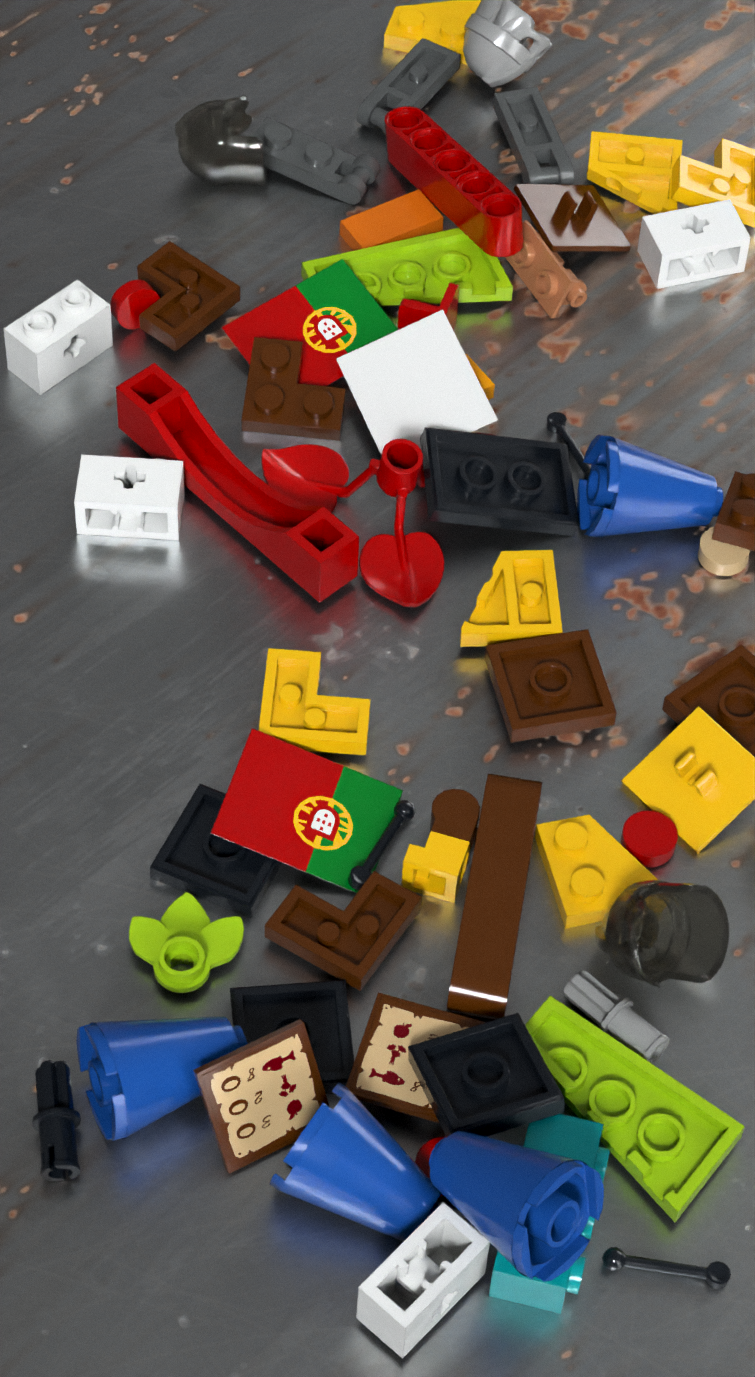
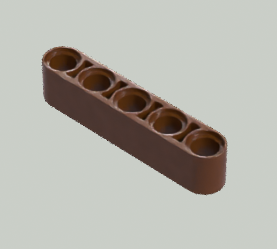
M489 773L487 775L452 970L447 1012L494 1020L505 1017L543 782Z

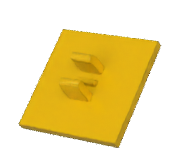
M698 706L631 770L621 782L651 811L662 813L670 818L677 828L678 836L699 854L755 800V757Z

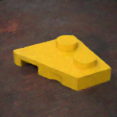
M451 0L395 6L384 33V48L409 53L424 38L459 53L460 64L467 65L463 53L464 35L466 32L464 26L471 14L475 13L481 0Z
M592 131L587 180L652 214L677 210L678 201L671 199L672 167L682 154L683 140Z
M553 550L501 551L492 568L490 580L484 583L477 596L474 611L468 622L464 621L461 627L460 647H479L563 633Z
M589 814L536 824L534 837L565 929L669 908L671 899L669 889Z

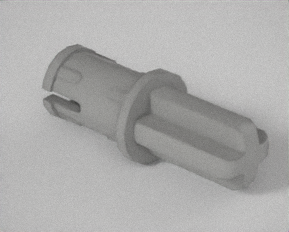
M581 970L575 973L563 989L565 998L599 1025L601 1030L653 1064L667 1048L670 1042L668 1036L659 1032L632 1009L633 1002L629 998L621 1000L588 971Z

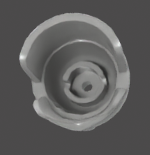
M481 0L475 13L471 14L464 26L466 31L463 45L465 61L471 71L492 88L506 84L519 77L522 73L526 74L537 59L549 50L553 43L548 37L533 30L535 25L533 18L511 0ZM528 37L533 40V44L529 49L523 46Z

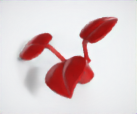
M395 439L388 442L382 450L381 459H371L369 467L348 486H346L349 479L348 466L342 456L333 449L314 444L295 445L282 449H263L261 456L262 471L265 482L269 486L293 500L308 505L324 506L331 513L335 510L337 496L341 498L350 497L373 475H376L377 483L383 492L391 497H396L395 536L379 534L370 538L365 543L359 558L361 575L366 584L375 592L404 607H418L432 598L443 577V552L437 541L428 533L413 532L404 535L407 496L415 489L416 484L419 487H425L423 453L417 444L407 439Z

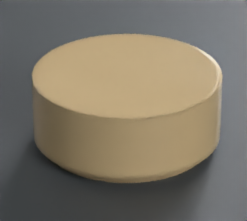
M714 527L707 529L700 538L698 548L700 564L707 571L720 576H731L741 572L748 563L750 550L712 540Z

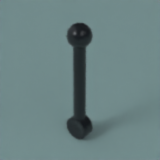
M560 412L549 414L547 416V429L553 433H558L564 444L568 445L569 452L584 473L583 479L588 480L591 466L590 464L583 463L585 456L566 429V416Z
M401 800L395 805L394 818L362 866H356L351 870L348 883L353 889H361L403 822L409 821L414 817L415 807L412 802Z
M610 1247L602 1256L604 1266L613 1272L627 1267L704 1279L707 1285L714 1289L724 1288L731 1276L729 1267L720 1261L712 1262L708 1267L625 1255L623 1250L618 1247Z

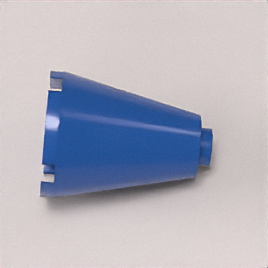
M597 435L591 441L585 453L583 463L592 464L588 480L579 479L577 513L579 527L582 530H588L585 533L587 536L604 537L707 526L713 517L719 515L723 504V490L721 487H717L716 479L712 475L613 436Z
M224 1016L91 1022L77 1029L76 1039L80 1071L88 1070L92 1087L91 1090L86 1091L89 1105L103 1136L107 1140L112 1139V1141L127 1138L201 1096L193 1070L247 1045L242 1028L239 1025L232 1026Z
M339 1082L333 1088L332 1093L341 1100L334 1109L322 1103L283 1160V1162L293 1168L286 1180L275 1173L269 1184L283 1193L404 1242L440 1206L436 1201L440 1197L441 1192L358 1098Z
M457 1131L441 1139L433 1148L429 1158L430 1180L432 1184L523 1276L529 1277L532 1280L533 1277H537L543 1282L551 1281L567 1271L587 1247L590 1240L581 1234L589 1216L599 1221L603 1209L604 1185L600 1173L583 1161L464 1131Z

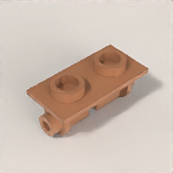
M524 220L523 248L518 253L505 257L550 318H555L562 305L581 306L587 299L585 283L582 280H578L570 269L563 267L565 262L557 251H551L540 233L536 232L528 220Z

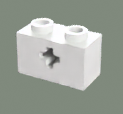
M729 199L643 216L637 251L656 289L744 272L751 237Z
M78 279L3 328L8 370L39 395H42L113 346L110 304Z
M81 454L74 498L77 534L179 541L185 495L183 461Z
M443 1202L358 1287L356 1318L403 1359L485 1274L490 1242Z

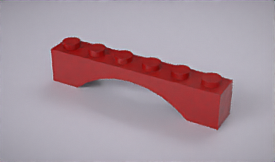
M156 363L151 364L116 387L118 428L151 457L183 461L184 485L319 603L358 576L359 536L324 506L308 505L293 500L257 477L218 437L198 409L189 392Z

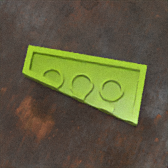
M459 228L301 262V276L304 281L343 259L380 306L400 305L402 299H414L430 304H441L449 283L459 285L458 303L512 301L513 286L498 257L485 253Z
M550 995L525 1026L563 1094L565 1103L579 1118L604 1124L600 1141L607 1149H611L610 1152L676 1223L741 1139L745 1126Z

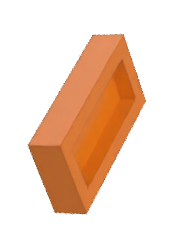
M418 189L341 220L339 235L354 251L443 231L444 217L421 190Z

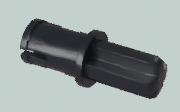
M48 1060L42 1062L35 1072L38 1113L33 1116L32 1123L34 1129L39 1131L41 1177L47 1181L59 1182L66 1181L65 1169H68V1177L71 1179L80 1174L75 1128L80 1125L81 1116L78 1111L74 1110L70 1066L65 1061Z

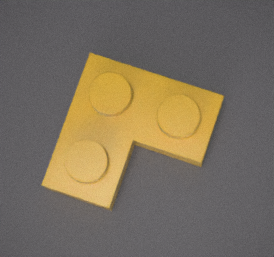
M722 138L714 150V166L680 155L672 167L671 199L689 207L730 199L743 224L755 228V149Z
M268 648L258 731L306 751L366 755L371 699L318 695L321 652Z

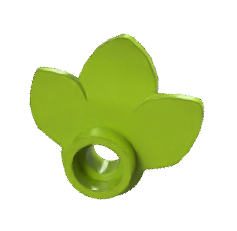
M186 892L168 907L160 921L143 916L132 917L129 929V942L132 950L138 957L153 965L155 978L162 987L176 993H187L200 988L209 978L212 968L228 963L236 956L243 942L244 926L242 918L238 916L225 917L210 923V919L200 903L192 894ZM180 964H186L191 967V969L186 971H177L173 968Z

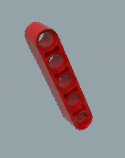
M402 106L389 111L385 115L384 121L389 162L417 189H420L443 214L485 253L494 257H508L518 253L523 248L524 243L522 202L419 108Z

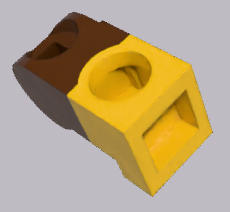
M449 789L435 797L432 802L430 834L425 848L409 844L403 860L401 886L416 893L455 903L475 846L480 806L477 799L471 793L461 789Z

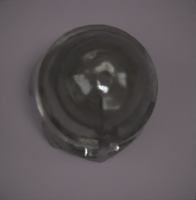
M246 95L202 103L185 113L175 124V135L178 137V150L183 164L191 173L203 180L210 181L211 186H228V184L257 187L267 186V167L264 166L261 140L257 137L240 135L250 127L253 120L250 115L245 113L249 105Z
M646 880L628 886L611 902L604 914L602 924L595 927V940L597 946L603 952L610 955L616 968L622 974L635 980L646 982L660 988L661 982L667 979L704 983L715 976L725 959L729 942V923L726 909L721 899L711 888L694 883H669L660 880Z

